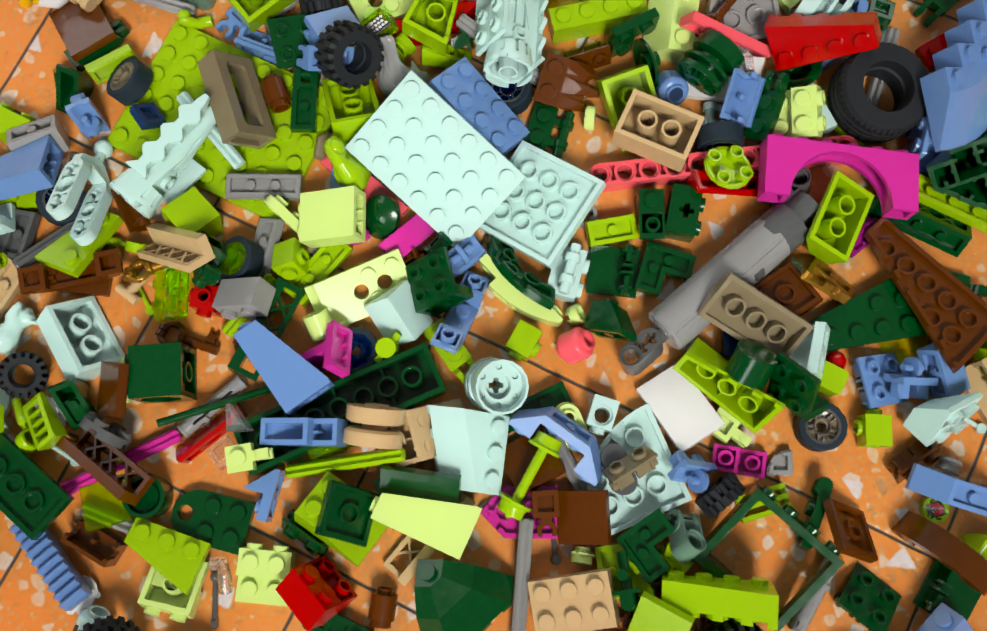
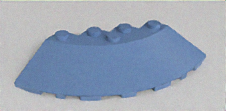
M975 0L956 10L959 25L944 32L947 48L932 55L935 72L920 78L935 152L949 151L967 145L987 131V0Z

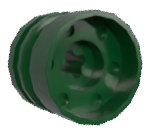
M707 28L693 42V49L687 50L684 57L679 59L676 67L678 72L691 86L705 95L715 97L721 92L722 87L726 86L728 82L727 76L731 77L734 68L739 69L745 59L738 46L729 38L716 30Z

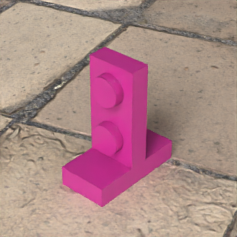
M333 320L327 323L325 341L300 355L319 371L328 370L344 378L350 375L353 331Z

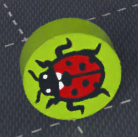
M926 497L919 505V512L922 517L933 523H940L947 519L949 506Z

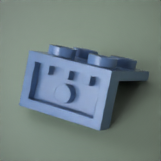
M926 113L921 122L907 131L906 138H908V143L903 150L919 154V174L929 178L926 166L939 152H935Z

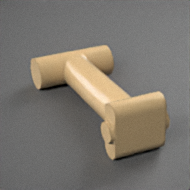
M145 268L141 271V273L138 276L146 272ZM152 275L141 283H131L128 287L119 283L114 290L136 306L141 301L136 292Z

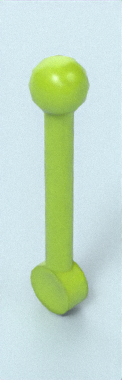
M140 288L138 293L146 306L145 313L149 316L155 315L157 312L156 308L150 305L143 289Z

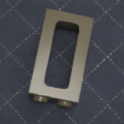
M219 50L209 51L197 63L207 95L210 97L209 102L222 143L262 149L277 137L252 60ZM230 74L234 76L249 124L244 120Z

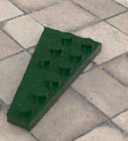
M891 278L852 298L845 304H841L809 321L812 325H815V321L826 322L830 327L827 351L928 335Z

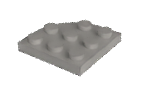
M709 0L706 13L716 12L724 0ZM737 0L722 18V24L756 40L767 38L764 26L769 14H779L781 16L778 0Z

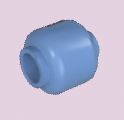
M674 70L661 72L658 75V82L654 86L659 99L674 105L682 103L689 91L687 81L679 72Z

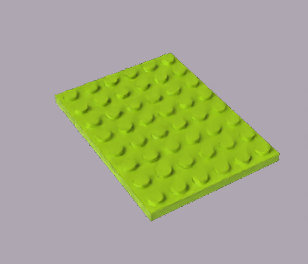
M176 20L149 67L153 72V79L149 90L135 103L154 102L165 118V123L175 122L179 118L178 107L180 104L176 100L179 94L186 91L194 101L205 94V86L197 62L212 50H219L251 59L259 85L267 75L276 74L283 77L291 98V107L293 73L284 69H278L277 66L194 28L183 27ZM230 74L236 95L242 102L234 76ZM304 79L302 83H310V81ZM319 86L317 133H292L290 129L291 107L282 113H273L267 107L277 138L262 149L232 145L245 160L243 166L239 169H234L207 137L192 158L207 171L193 186L261 218L280 219L263 202L264 200H227L225 198L226 174H301L304 181L315 161L314 151L318 135L332 129L323 87ZM126 106L107 141L112 144L113 148L139 159L143 155L142 144L144 142L157 141L161 136V129L141 130L129 112L131 106ZM245 113L244 120L247 124H249ZM285 200L289 204L286 207L287 210L289 209L293 200Z

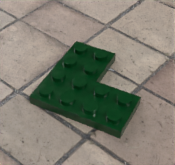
M2 432L0 433V510L31 540H38L74 500V497Z

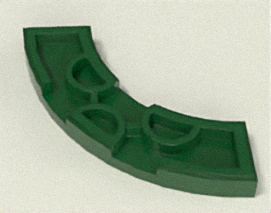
M490 234L487 238V250L492 262L502 276L522 294L551 310L555 304V289L540 281L530 272H524L518 265L519 260L513 248Z

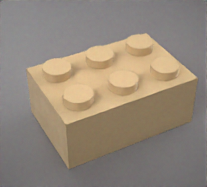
M633 89L614 130L611 144L681 173L705 117Z
M611 567L535 578L527 582L535 631H593L615 628L621 622L617 599L615 596H612V591H615Z

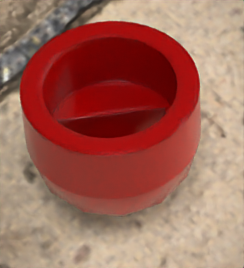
M839 351L829 353L825 359L842 369L845 368L847 362L845 355Z

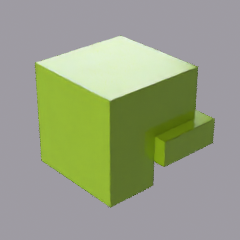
M195 186L161 208L166 222L169 220L177 228L198 233L204 231L214 237L223 232L220 214Z

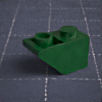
M638 189L634 198L639 239H665L664 189Z

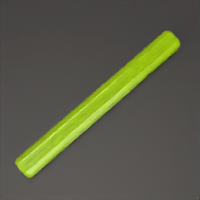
M403 447L402 449H381L288 464L285 467V475L287 478H299L325 474L327 471L338 472L403 462L406 459L405 449Z

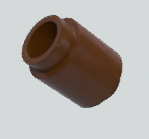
M276 74L265 76L260 83V88L267 107L273 113L287 111L291 107V98L283 77Z
M379 586L377 591L371 592L368 613L370 626L381 629L391 628V622L395 620L398 594L393 593V588Z

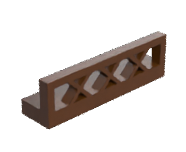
M92 428L88 432L83 430L75 441L65 436L60 438L56 445L120 501L136 506L156 480L123 451L94 437V447L85 448L83 445L91 434L93 436L96 435L93 433L94 430ZM109 449V460L101 462V451ZM125 462V474L116 475V464ZM141 476L144 480L134 491L132 489V478Z

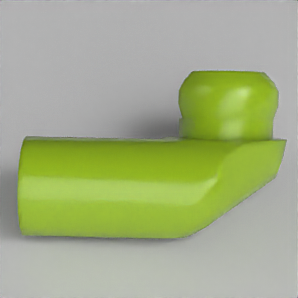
M187 9L180 10L177 13L178 22L183 27L202 30L215 26L211 14L194 18L191 17V13Z

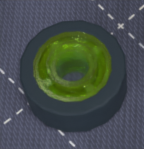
M241 236L229 238L224 242L228 256L218 267L222 270L221 279L258 277L264 264V253L261 247Z

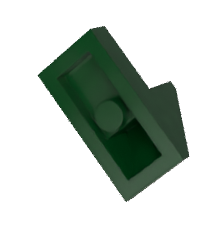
M70 378L48 387L47 390L74 431L81 428L79 423L84 415H87L90 410L96 413L97 411L87 397L89 385L75 378Z

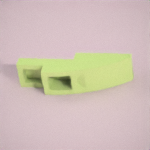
M487 253L479 259V266L493 279L489 284V291L501 302L533 321L554 327H559L562 324L563 318L561 316L563 313L556 305L549 310L522 294L502 276Z

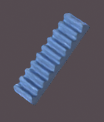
M15 524L10 527L9 531L16 535L14 539L22 544L20 548L27 552L25 554L26 557L32 559L31 565L37 567V574L43 576L42 581L49 585L47 589L55 594L53 598L60 602L59 607L61 609L72 611L93 594L49 527L38 540H31Z

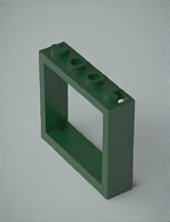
M756 483L705 538L707 543L706 549L693 559L708 573L712 574L714 578H723V575H735L710 552L760 500L828 559L823 567L778 612V631H780L845 562L841 553L837 552L833 541L825 542L819 536L821 532L808 521L804 524L797 518L799 513L791 505L786 503L783 506L776 500L778 495L772 489H769L766 485L762 488Z

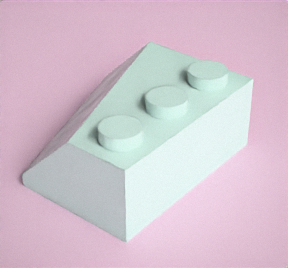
M426 405L427 413L430 414L431 438H434L436 455H434L436 472L461 475L460 491L499 495L502 485L510 416L465 408Z

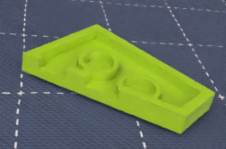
M107 212L99 234L91 244L79 246L71 238L69 231L34 257L38 263L78 278L94 259L93 253L100 252L122 225L123 221L120 216Z
M137 517L124 540L131 549L152 565L187 597L212 547L210 543Z

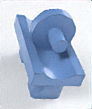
M84 93L70 97L71 104L65 106V111L87 139L98 136L101 131L107 132L110 130L109 124L89 97Z
M474 235L467 237L448 251L454 279L478 263L479 259L487 253Z
M907 357L900 365V370L903 374L884 373L883 381L891 382L890 396L928 399L929 386H938L939 378L923 377L922 372L925 367L921 360L917 357Z
M678 450L668 459L673 469L667 475L671 481L688 483V487L692 492L703 493L710 484L708 474L716 472L718 468L715 463L705 462L701 454L695 453L687 457L684 451Z

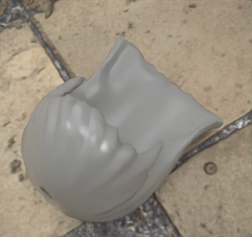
M392 35L380 37L381 41L379 44L383 45L384 51L381 52V55L384 56V62H380L379 66L382 68L380 72L377 71L379 87L387 98L411 70L427 84L429 83L428 73L419 70L414 61L411 60V67H407L401 62Z

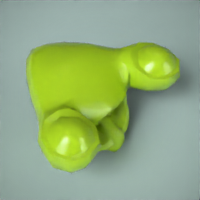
M331 136L324 142V150L333 165L334 176L341 187L356 186L364 191L369 182L371 171L349 151H346L344 143L339 137Z

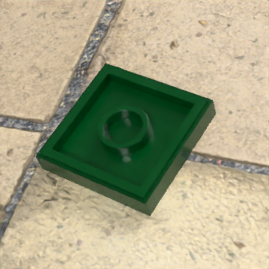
M329 480L314 534L366 547L373 521L370 518L373 512L369 511V508L375 496L379 497V494L335 480Z

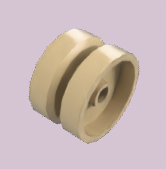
M378 403L347 404L345 418L362 425H351L344 428L343 443L367 448L402 449L404 434L399 430L390 429L388 426L397 427L405 424L406 409Z

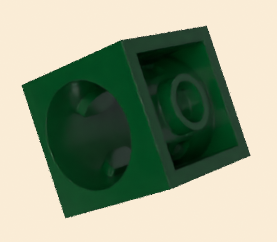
M181 342L128 346V353L125 354L124 362L130 365L127 388L128 399L145 404L197 400V352L195 349Z

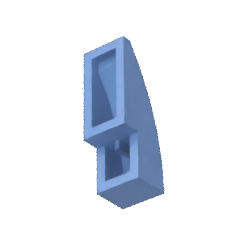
M309 417L261 418L259 445L346 447L347 444L343 443L344 428L348 425V420Z

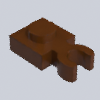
M558 489L531 491L533 518H540L541 521L537 526L538 536L542 537L544 526H550L552 528V536H556L557 526L552 522V517H560Z

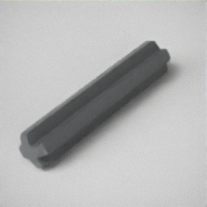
M74 222L62 226L13 258V265L19 269L36 263L37 260L34 256L69 232Z

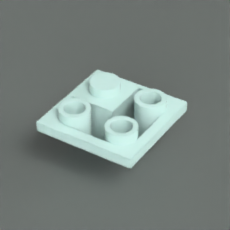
M974 392L928 400L912 410L903 426L926 447L935 442L940 444L951 433L956 435L966 427L967 423L965 420L977 412L980 407L977 404L983 397V394Z

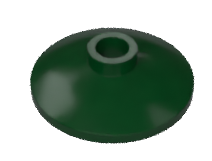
M639 38L635 40L633 45L635 64H648L655 86L658 82V66L661 64L660 56L656 51L653 52L644 39Z

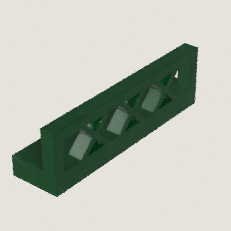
M875 191V196L867 216L880 219L882 217L881 204ZM919 203L918 212L908 220L887 218L902 232L955 257L960 255L972 239L971 226Z
M278 277L273 285L276 288V292L268 316L256 317L254 320L264 327L266 325L270 332L278 330L275 336L280 339L306 291ZM285 288L298 294L293 303L282 305L281 297L285 292ZM290 308L286 315L284 309ZM281 311L284 319L282 324L270 328L268 320L272 313ZM239 345L227 366L228 370L237 375L239 373L256 382L260 374L257 370L253 374L242 368L247 355Z

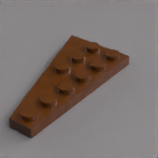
M881 217L864 234V237L954 374L987 341V303L887 218Z

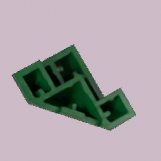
M986 131L967 145L949 151H941L926 166L934 191L942 194L945 193L957 198L959 201L987 210Z
M418 559L414 591L416 619L420 631H485L491 625L490 622L512 605L514 577L474 564L439 559Z

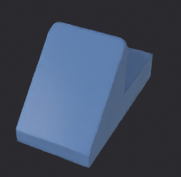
M274 469L244 487V489L263 493L262 498L259 497L255 505L254 512L257 513L255 520L272 522L286 474L285 470Z

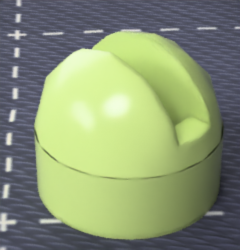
M579 303L568 307L564 314L569 316L567 323L571 325H579L586 320L584 309Z

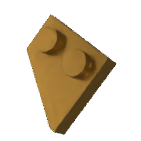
M817 257L808 265L800 277L842 304H845L855 291L851 285Z

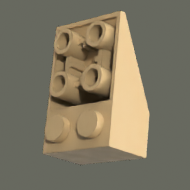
M461 398L432 404L463 408ZM423 406L406 410L405 424L397 427L388 426V428L399 430L404 434L402 447L405 449L406 459L403 462H396V466L410 467L434 460L436 451L434 438H431L430 428H432L430 414L427 413V407Z

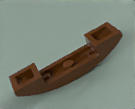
M120 248L93 253L94 259L78 278L44 264L19 268L17 273L20 293L36 294L72 289L105 281L123 274Z
M910 511L891 529L894 534L913 547L917 545L958 574L960 580L983 596L987 594V560L953 534L932 521Z

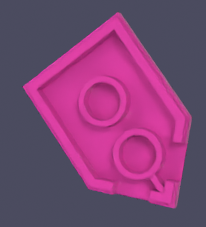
M504 485L501 488V492L513 496L516 490L514 485ZM543 485L533 491L556 490L557 485ZM530 492L524 496L522 502L532 509ZM494 495L482 507L481 514L504 538H518L519 520L512 517L506 519L505 513L497 508L501 497ZM532 510L525 513L523 518H531L534 521L533 539H557V535L552 536V528L550 526H544L542 537H539L537 526L541 522L540 518H533ZM552 517V522L555 523L556 526L557 517Z

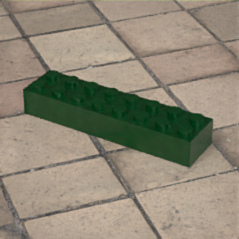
M426 342L334 381L335 385L293 415L286 414L281 405L232 425L231 427L238 445L254 443V449L273 448L274 458L256 461L257 469L250 470L249 474L259 476L323 448L313 446L259 445L261 418L309 417L348 420L345 418L348 403H378L410 410L447 394L448 392ZM348 420V425H347V427H348V426H351V425H362V424H361V423L351 422V421Z

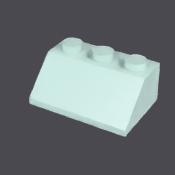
M94 295L45 306L36 320L66 380L70 378H75L82 382L93 380L100 376L101 361L120 363L121 357H125Z

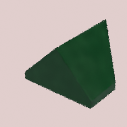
M57 64L53 69L56 87V110L67 113L65 106L71 104L70 97L79 93H84L90 98L95 86L82 72L62 64Z

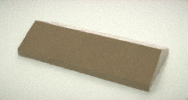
M731 272L710 288L697 312L699 316L737 340H750L770 349L775 355L782 351L790 356L814 328L811 323Z

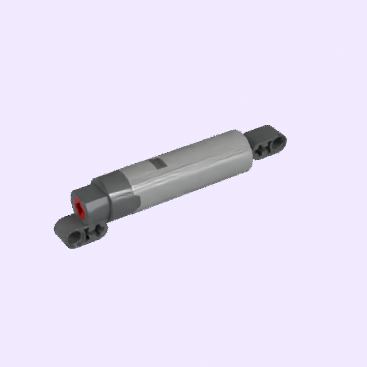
M802 168L797 172L792 183L791 194L782 204L769 202L770 208L648 313V320L653 328L642 330L637 335L636 342L629 341L619 352L620 363L626 374L634 376L645 370L663 353L664 342L672 348L682 350L711 323L699 316L697 312L710 288L729 272L755 286L758 281L806 241L808 229L811 227L819 208L818 203L808 195L811 185V173L808 169ZM630 357L638 358L634 363L626 362Z

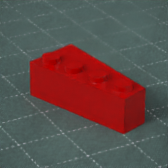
M877 12L841 13V15L817 13V15L801 16V14H791L790 16L769 14L764 26L777 71L877 49L882 37Z

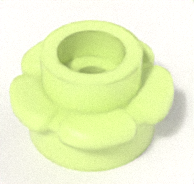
M575 546V551L569 552V554H572V563L592 565V559L595 558L594 554H590L591 548Z

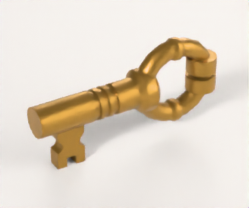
M137 260L124 269V280L131 283H141L150 275L155 274L156 271L169 267L147 260ZM145 266L146 272L135 277V269Z

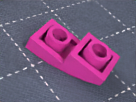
M416 214L378 246L384 254L398 248L403 258L435 231Z
M714 443L712 463H715L718 468L717 471L732 472L736 475L764 479L767 460L766 452Z

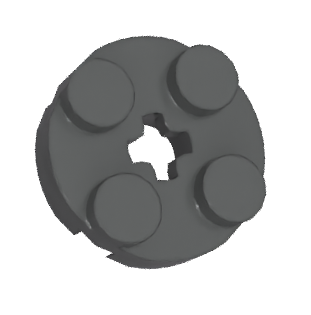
M91 410L87 415H84L79 423L82 429L88 432L92 428L94 430L93 433L96 434L94 437L118 449L123 448L127 450L132 442L133 435L126 432L127 429L116 422H112L110 425L103 420L104 417Z

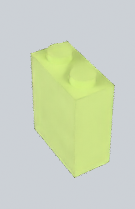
M347 186L300 193V203L298 205L300 216L297 230L300 243L310 248L365 242V192L356 186Z

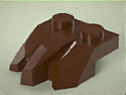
M547 52L532 100L567 111L585 112L587 105L583 103V99L599 98V90L588 84L590 80L596 79L598 74L588 64Z

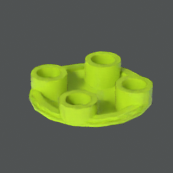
M732 145L731 147L718 146L710 149L705 156V172L718 186L726 189H739L744 187L753 177L754 172L751 169L750 162L745 157L743 148L738 145Z

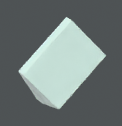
M407 279L364 305L365 310L383 337L391 338L395 332L402 335L399 340L400 345L416 340L433 323L430 315L416 313L410 284Z

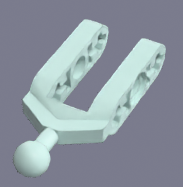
M99 140L93 145L94 157L85 153L73 156V159L64 166L46 205V211L56 221L68 218L73 213L87 180L91 182L92 187L86 194L70 231L71 238L79 246H87L97 238L113 199L110 191L112 188L108 185L110 180L103 164L105 159L111 157L114 149L107 140Z

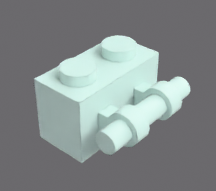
M572 243L571 247L566 246L551 269L547 285L555 289L556 300L573 304L575 297H581L584 284L579 282L582 274L587 275L591 260L586 259L588 251L581 250L582 246L580 244Z

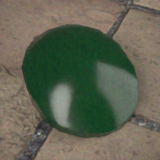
M821 62L777 71L776 80L778 75L783 72L788 73L790 77L787 90H791L794 87L807 86L819 77L822 72Z
M385 195L373 196L367 202L366 230H369L372 237L384 239L394 233L400 222L401 210L399 203Z

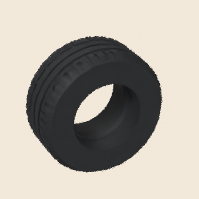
M881 42L877 49L852 54L834 71L827 90L829 110L837 125L856 140L874 144L891 141L915 127L927 113L920 78L929 73L923 62L908 49L897 44ZM865 76L876 77L887 84L894 98L892 112L883 111L875 107L868 100L863 85Z

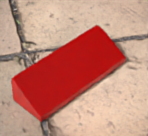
M693 170L688 178V183L696 193L757 197L758 175L753 174V177L744 187L726 189L714 183L705 171Z
M238 402L230 405L176 448V460L179 463L188 464L232 429V425L248 417L241 404Z

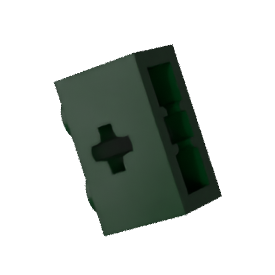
M676 183L672 185L665 213L666 238L690 243L695 236H699L701 221H698L699 212H703L706 198H702L703 193H696L691 186ZM682 210L686 211L687 217H683Z

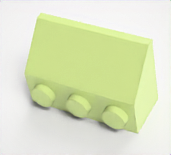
M648 0V10L656 8L660 17L655 30L650 34L643 35V39L648 43L653 52L656 51L659 54L661 61L677 63L680 58L684 57L687 50L693 49L695 33L680 27L679 22L682 16L693 11L698 12L700 0Z

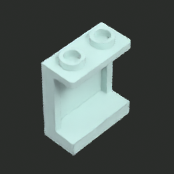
M815 321L812 331L789 357L817 378L822 379L831 329L826 322Z

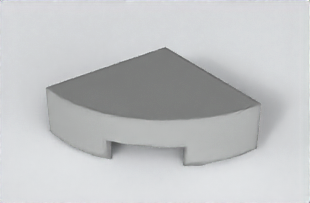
M792 450L781 451L773 455L766 464L765 475L793 476Z

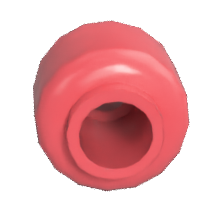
M575 327L559 335L556 351L558 356L567 363L576 364L593 354L595 340L588 330Z

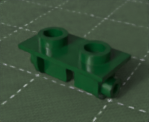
M292 509L287 515L289 521L284 517L282 519L281 528H283V533L290 539L295 540L297 538L305 544L304 548L312 555L316 556L319 554L321 557L325 556L326 547L324 546L328 548L329 546L294 521V512L296 510Z

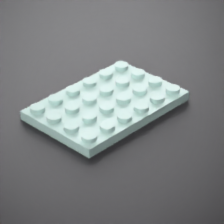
M413 70L406 75L345 147L436 232L442 231L453 242V247L467 237H471L526 177L524 173Z

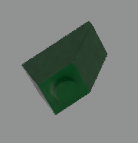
M604 298L603 301L592 300L583 326L584 329L601 338L636 342L637 335L627 311L619 307L617 301L610 298Z

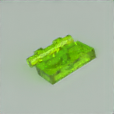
M168 268L166 271H156V280H153L155 300L152 302L151 311H154L153 320L164 321V319L174 320L188 317L189 273L174 268Z

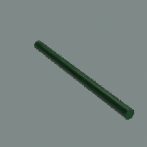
M263 386L157 419L156 422L158 427L165 426L267 394L271 391L268 386Z

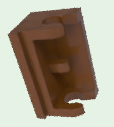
M85 517L74 520L71 523L75 526L70 533H64L60 539L61 542L102 567L115 566L128 546L124 542L125 539Z

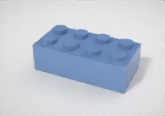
M466 57L430 80L428 85L504 156L516 148L530 133Z

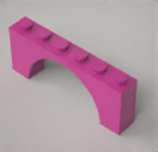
M780 133L768 134L760 144L757 201L782 204L791 194L792 183L798 171L818 162H837L855 169L870 182L878 195L882 217L908 220L918 212L919 154L909 153L907 150H884L883 147L879 146L871 148L861 147L856 143L838 144L832 140L815 141L807 137H785Z

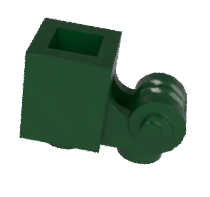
M202 231V234H206L216 257L193 271L192 282L197 287L204 289L207 285L215 286L222 275V270L218 267L228 254L224 241Z

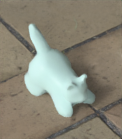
M20 301L8 310L4 323L0 324V353L5 356L16 353L21 334L26 327L38 325L33 309L25 307ZM15 368L12 372V376L15 375Z

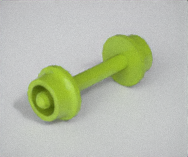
M538 430L534 438L528 440V442L538 447L513 496L504 492L499 494L501 499L497 508L505 513L506 519L512 517L521 521L525 513L532 510L522 500L547 453L557 458L560 457L559 450L562 442L555 439V435L546 434Z

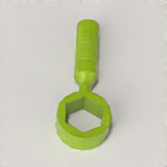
M111 237L105 245L116 248L122 246L125 247V251L137 253L136 251L148 244L130 240L123 242L120 238Z
M13 398L11 402L17 423L22 427V431L15 437V444L24 453H33L37 448L27 427V421L22 408L24 406L23 399Z

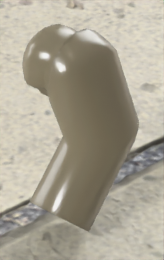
M331 130L318 135L314 159L326 160L324 142L333 136Z

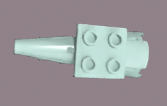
M492 0L485 10L479 12L476 19L478 30L474 41L476 44L475 55L480 57L487 50L483 72L485 71V78L490 83L504 88H509V84L517 83V87H520L532 79L533 70L545 60V57L541 56L547 39L543 36V30L548 21V18L544 17V11L549 0Z
M203 94L193 103L181 104L178 107L179 118L175 122L163 123L160 126L161 136L158 140L144 142L142 144L143 155L138 160L126 161L125 163L131 169H126L108 184L118 195L121 194L128 204L148 219L155 214L163 200L169 204L191 189L207 171L192 159L216 125L211 105L208 106L210 97L207 94Z

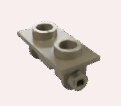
M644 444L633 449L630 454L622 459L612 462L601 473L610 480L609 486L614 492L616 490L621 491L635 482L632 475L633 472L640 479L652 470H655V466L659 464L656 459L658 454Z

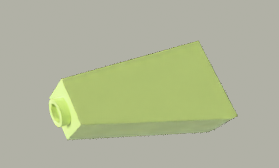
M381 493L380 497L375 496L369 511L373 512L370 517L371 519L460 560L483 508Z

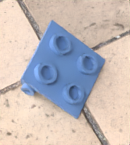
M895 352L859 357L853 360L854 365L851 366L854 370L855 378L861 377V379L855 381L856 383H863V386L857 389L865 390V392L860 393V397L862 400L861 404L865 405L866 410L909 402L908 399L890 396L891 382L883 381L884 373L901 374Z

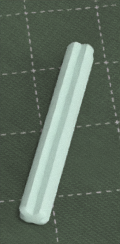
M183 91L176 97L180 105L194 102L193 98L186 91ZM214 126L207 137L233 168L239 169L245 164V160L232 145L222 143L219 130Z

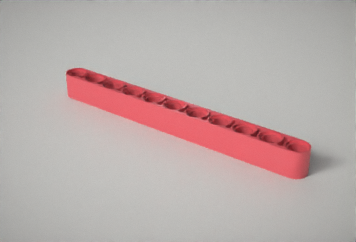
M848 135L810 139L815 141L832 140L838 144H858L853 137ZM760 145L742 147L745 157L750 162L751 169L754 174H758ZM708 151L689 153L681 173H671L666 166L642 158L595 164L591 167L589 174L593 176L599 174L605 178L606 187L602 192L687 183L689 176L695 170L691 164L697 163L705 171L704 160ZM818 162L808 165L804 168L808 169L841 165V163ZM649 169L654 175L646 176L642 170ZM626 172L630 178L622 179L618 176V173Z

